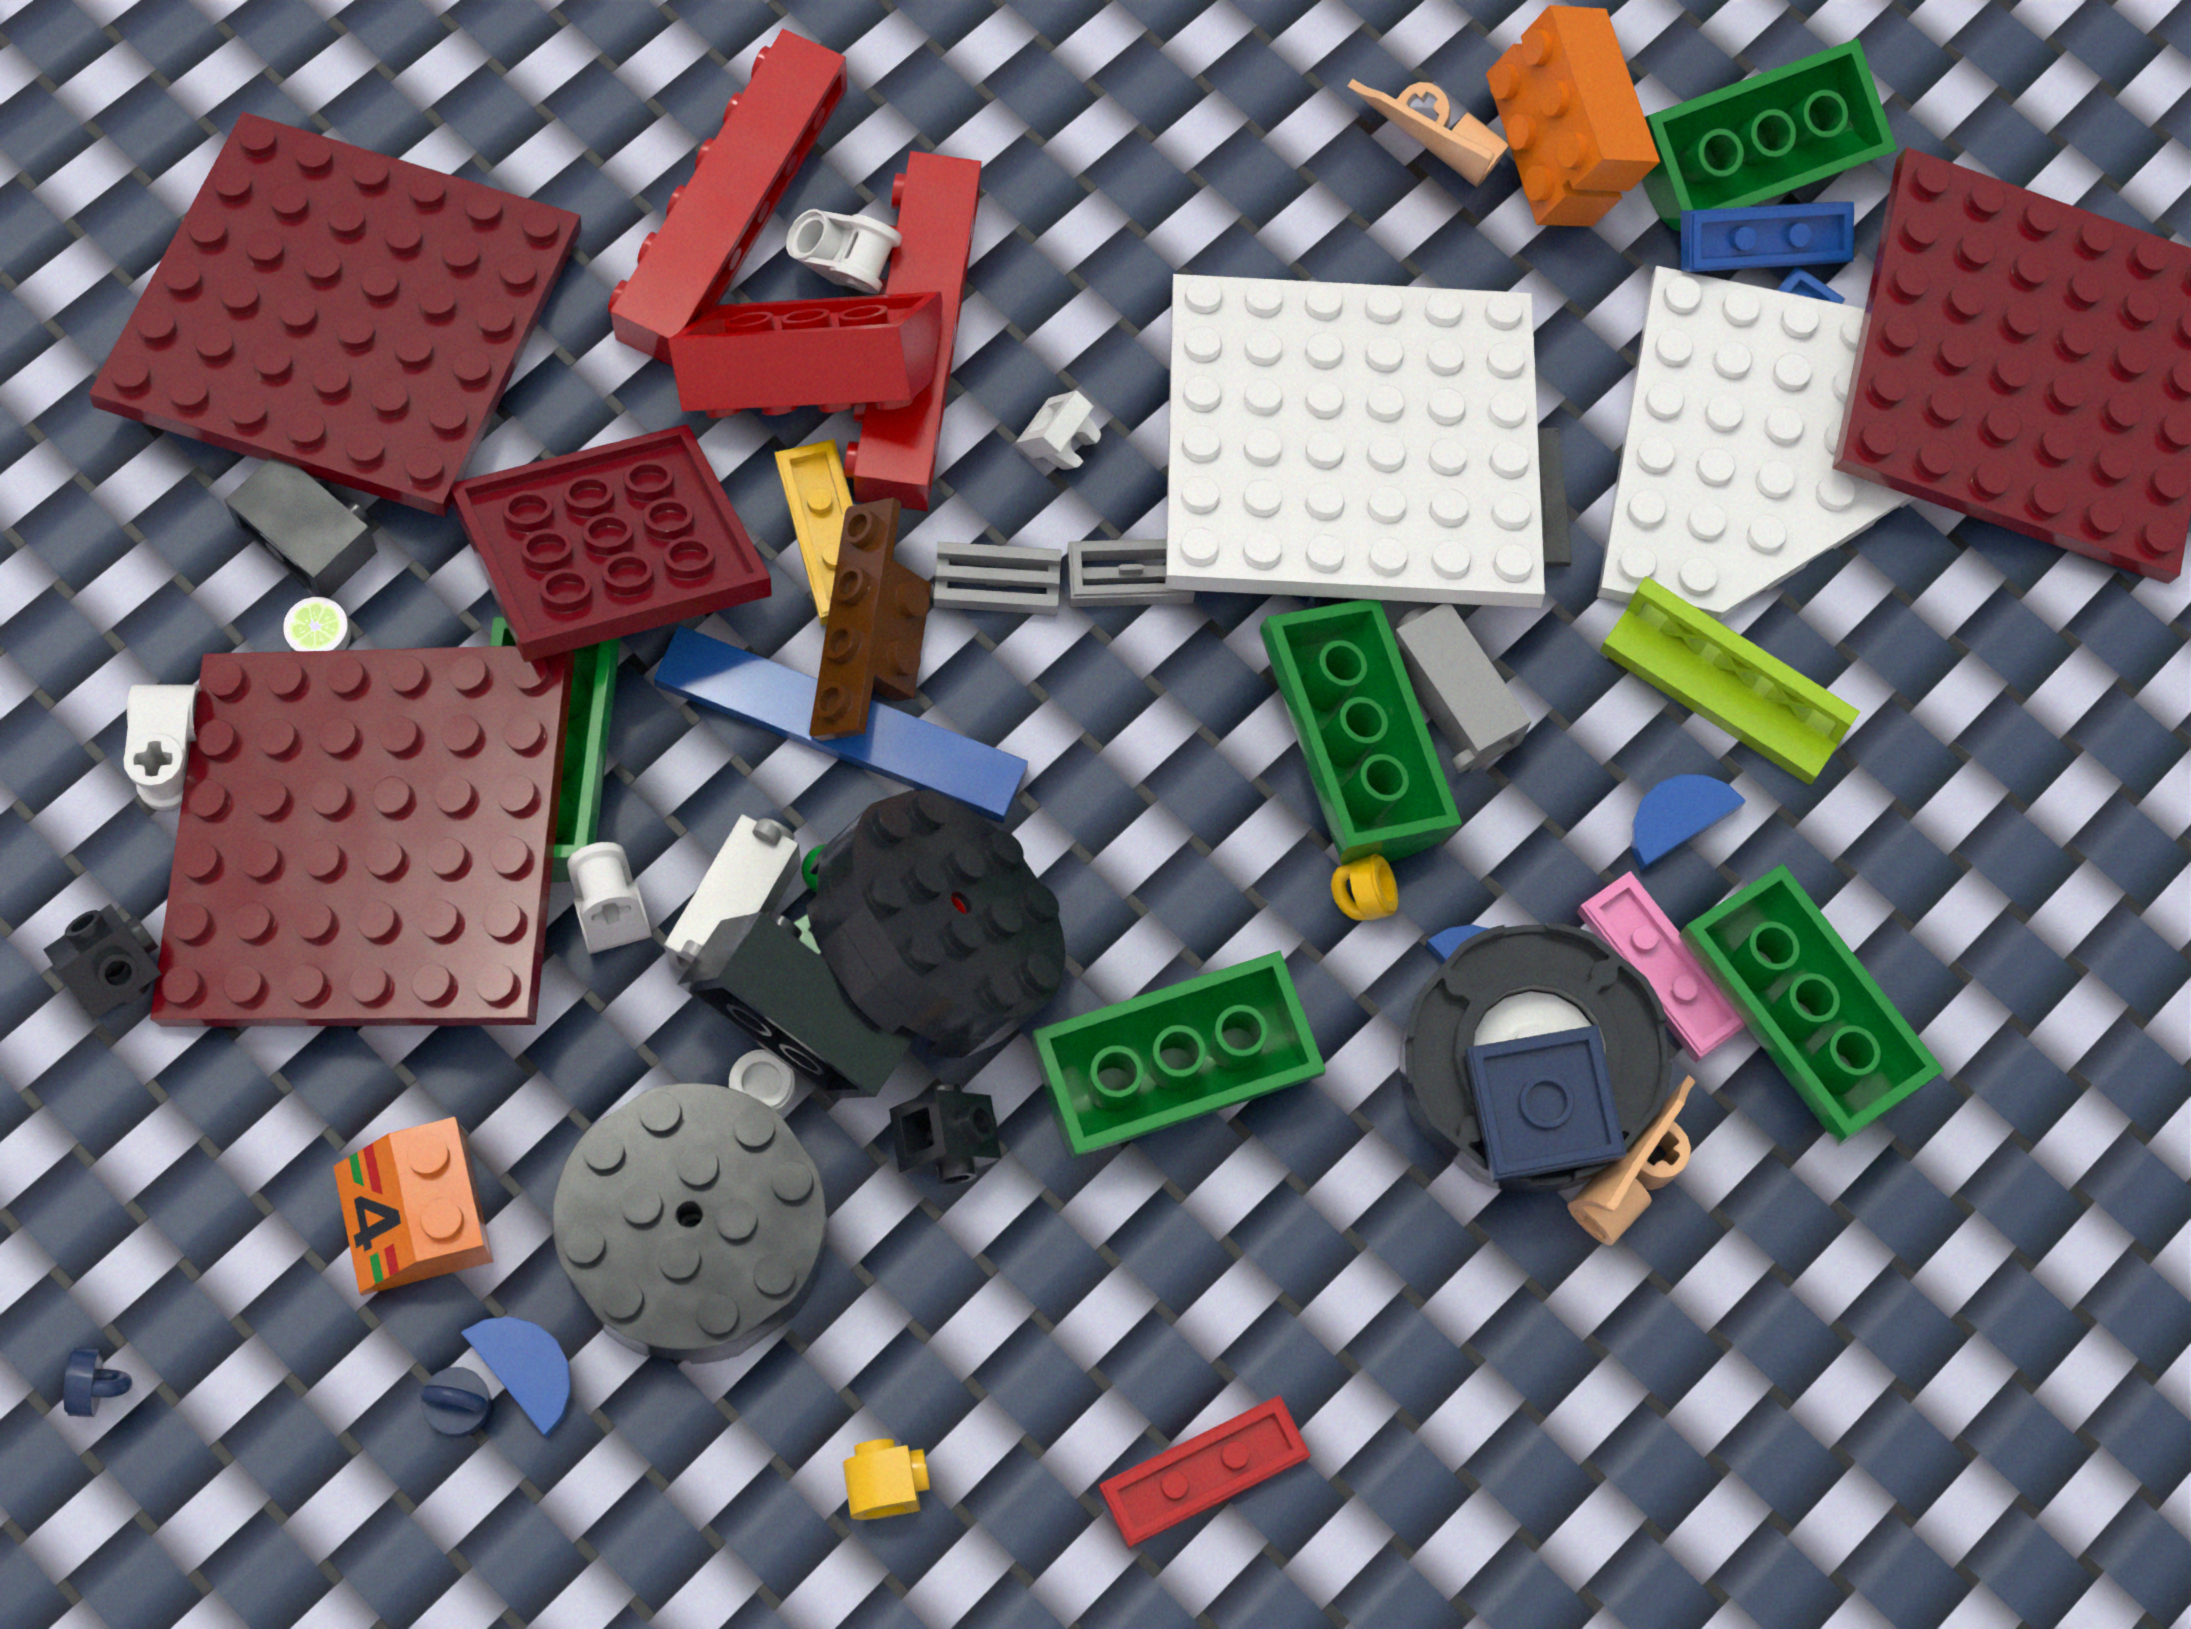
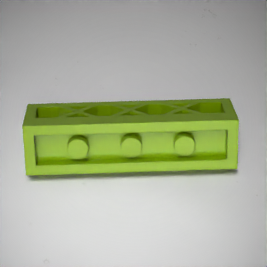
M1645 576L1636 589L1626 611L1605 639L1600 649V652L1809 786L1816 779L1839 742L1861 712L1647 576Z

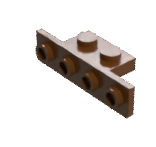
M894 497L850 506L845 511L809 731L810 736L819 741L865 734L872 689L895 702L914 699L926 617L929 608L931 583L893 560L901 502Z

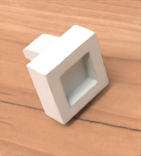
M1077 390L1050 397L1015 444L1031 459L1043 457L1063 470L1077 468L1082 464L1083 460L1072 450L1071 439L1073 435L1085 446L1097 443L1101 437L1099 429L1088 415L1094 406Z

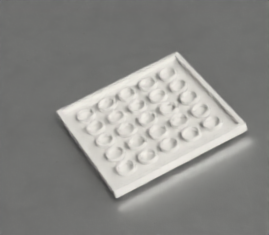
M1173 274L1165 589L1541 608L1545 596L1532 293Z

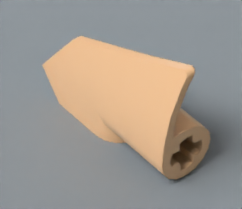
M1354 79L1347 85L1370 106L1407 135L1417 140L1476 188L1489 175L1509 148V144L1469 112L1461 118L1452 131L1447 129L1451 119V108L1447 96L1439 87L1431 83L1419 82L1410 85L1397 99L1383 92L1368 88ZM1428 97L1435 99L1436 102L1433 109L1438 119L1433 121L1410 108L1411 103L1417 98L1423 103Z
M1688 1075L1663 1102L1661 1110L1626 1150L1627 1156L1592 1178L1569 1202L1568 1209L1575 1220L1589 1234L1603 1244L1613 1245L1651 1204L1652 1199L1646 1189L1653 1190L1664 1187L1684 1169L1689 1161L1691 1147L1688 1136L1674 1122V1119L1684 1106L1688 1092L1696 1082L1691 1076ZM1659 1145L1667 1155L1653 1166L1648 1163L1647 1159L1655 1147Z

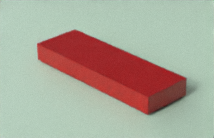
M1278 1395L1099 1484L1098 1489L1127 1548L1130 1549L1308 1460L1311 1455L1281 1396Z

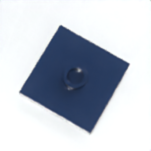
M1599 1025L1466 1048L1465 1057L1492 1183L1623 1160L1627 1156Z

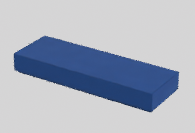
M1852 201L1681 210V271L1696 272L1854 262V202Z

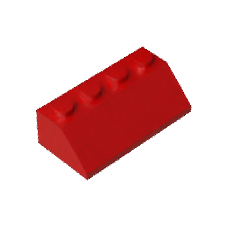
M941 291L716 305L668 339L681 410H705L706 416L709 418H722L741 412L742 408H761L764 415H781L792 412L802 405H818L819 411L825 413L844 411L854 407L855 403L875 402L876 408L881 410L898 409L913 403V398L932 382L943 307Z

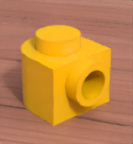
M893 1439L871 1440L854 1446L855 1456L843 1461L849 1510L852 1519H879L921 1511L918 1492L930 1490L924 1449L910 1451L908 1445L895 1447Z

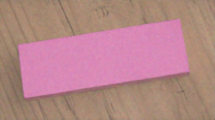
M1631 871L1579 907L1578 915L1593 934L1647 977L1663 1006L1667 1018L1664 1024L1695 1063L1746 1027L1680 940L1678 930Z

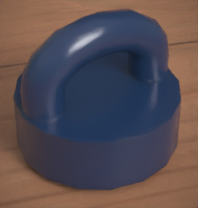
M75 1348L74 1351L70 1352L65 1372L63 1394L65 1412L68 1416L95 1417L100 1398L117 1397L129 1392L133 1385L132 1377L124 1371L103 1369L102 1349Z
M449 1367L437 1372L427 1381L421 1391V1409L425 1420L437 1433L449 1438H464L476 1433L486 1423L491 1412L492 1397L487 1384L476 1372L464 1367Z

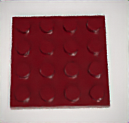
M688 424L458 481L451 490L452 505L524 663L772 596L771 577Z

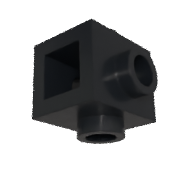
M111 904L100 911L91 910L78 916L67 926L65 935L43 949L56 971L93 1020L117 1004L126 1005L135 1001L148 990L151 981L161 975V972L148 955L159 946L136 915L124 922Z
M943 1084L928 1088L923 1091V1095L889 1109L899 1173L937 1176L938 1184H958L976 1178L977 1168L1002 1159L991 1095L965 1093L960 1084Z

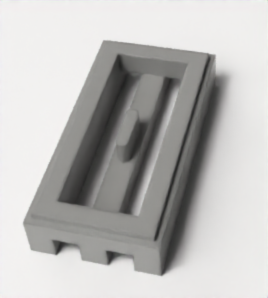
M1166 539L1068 542L1070 607L1194 603L1195 590L1165 589V583L1083 586V584L1165 582L1166 565L1121 564L1119 567L1082 568V561L1166 559Z
M938 542L934 607L1058 615L1062 550ZM949 564L976 565V566H992V567H1007V568H1023V569H1038V570H1048V571H1032V570H1017V569H1001V568H985V567H970V566H954V565H949ZM948 582L979 583L993 587L1047 588L1046 594L955 589L948 588Z

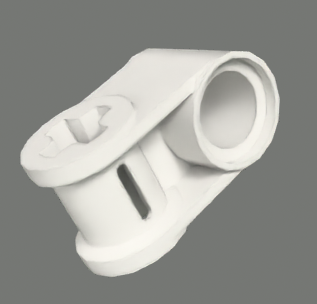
M811 209L802 213L794 221L788 232L786 249L791 257L836 285L850 286L863 292L878 294L883 285L879 280V276L892 247L900 245L903 237L892 227L864 215L854 214L849 216Z
M134 684L129 691L127 701L128 730L123 758L124 768L132 782L136 784L137 792L143 802L153 809L168 811L181 806L190 742L197 741L193 721L197 694L201 691L199 685Z
M600 842L582 847L573 853L568 859L567 868L576 898L573 900L588 953L593 954L652 937L637 881L633 882L625 850L622 846L612 842Z

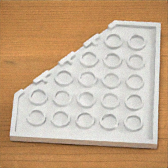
M1656 266L1651 277L1597 597L1629 604L1636 589L1645 576H1647L1710 617L1720 621L1736 611L1742 603L1763 590L1767 592L1801 571L1813 559L1831 548L1836 549L1872 527L1876 520L1897 507L1901 506L1902 508L1917 499L1908 494L1832 469L1865 309Z

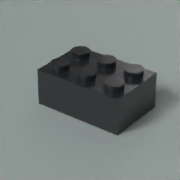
M769 911L767 915L759 912L721 920L677 985L831 1099L876 1097L917 1033L901 1025L890 1034L871 1020L853 1002L822 953L817 954L801 942L799 938L802 935V931L786 917Z

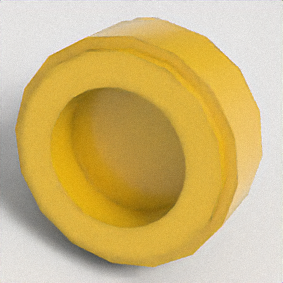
M1372 854L1354 860L1351 863L1338 867L1333 873L1331 880L1333 898L1340 910L1351 919L1373 921L1392 916L1398 907L1396 881L1388 862L1380 855ZM1347 880H1350L1352 893L1356 902H1354L1349 895V892L1347 890Z

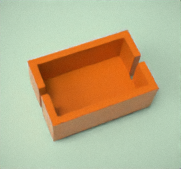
M1549 5L1520 36L1522 44L1514 43L1488 70L1486 77L1536 225L1593 227L1623 198L1620 191H1630L1660 160L1607 9Z

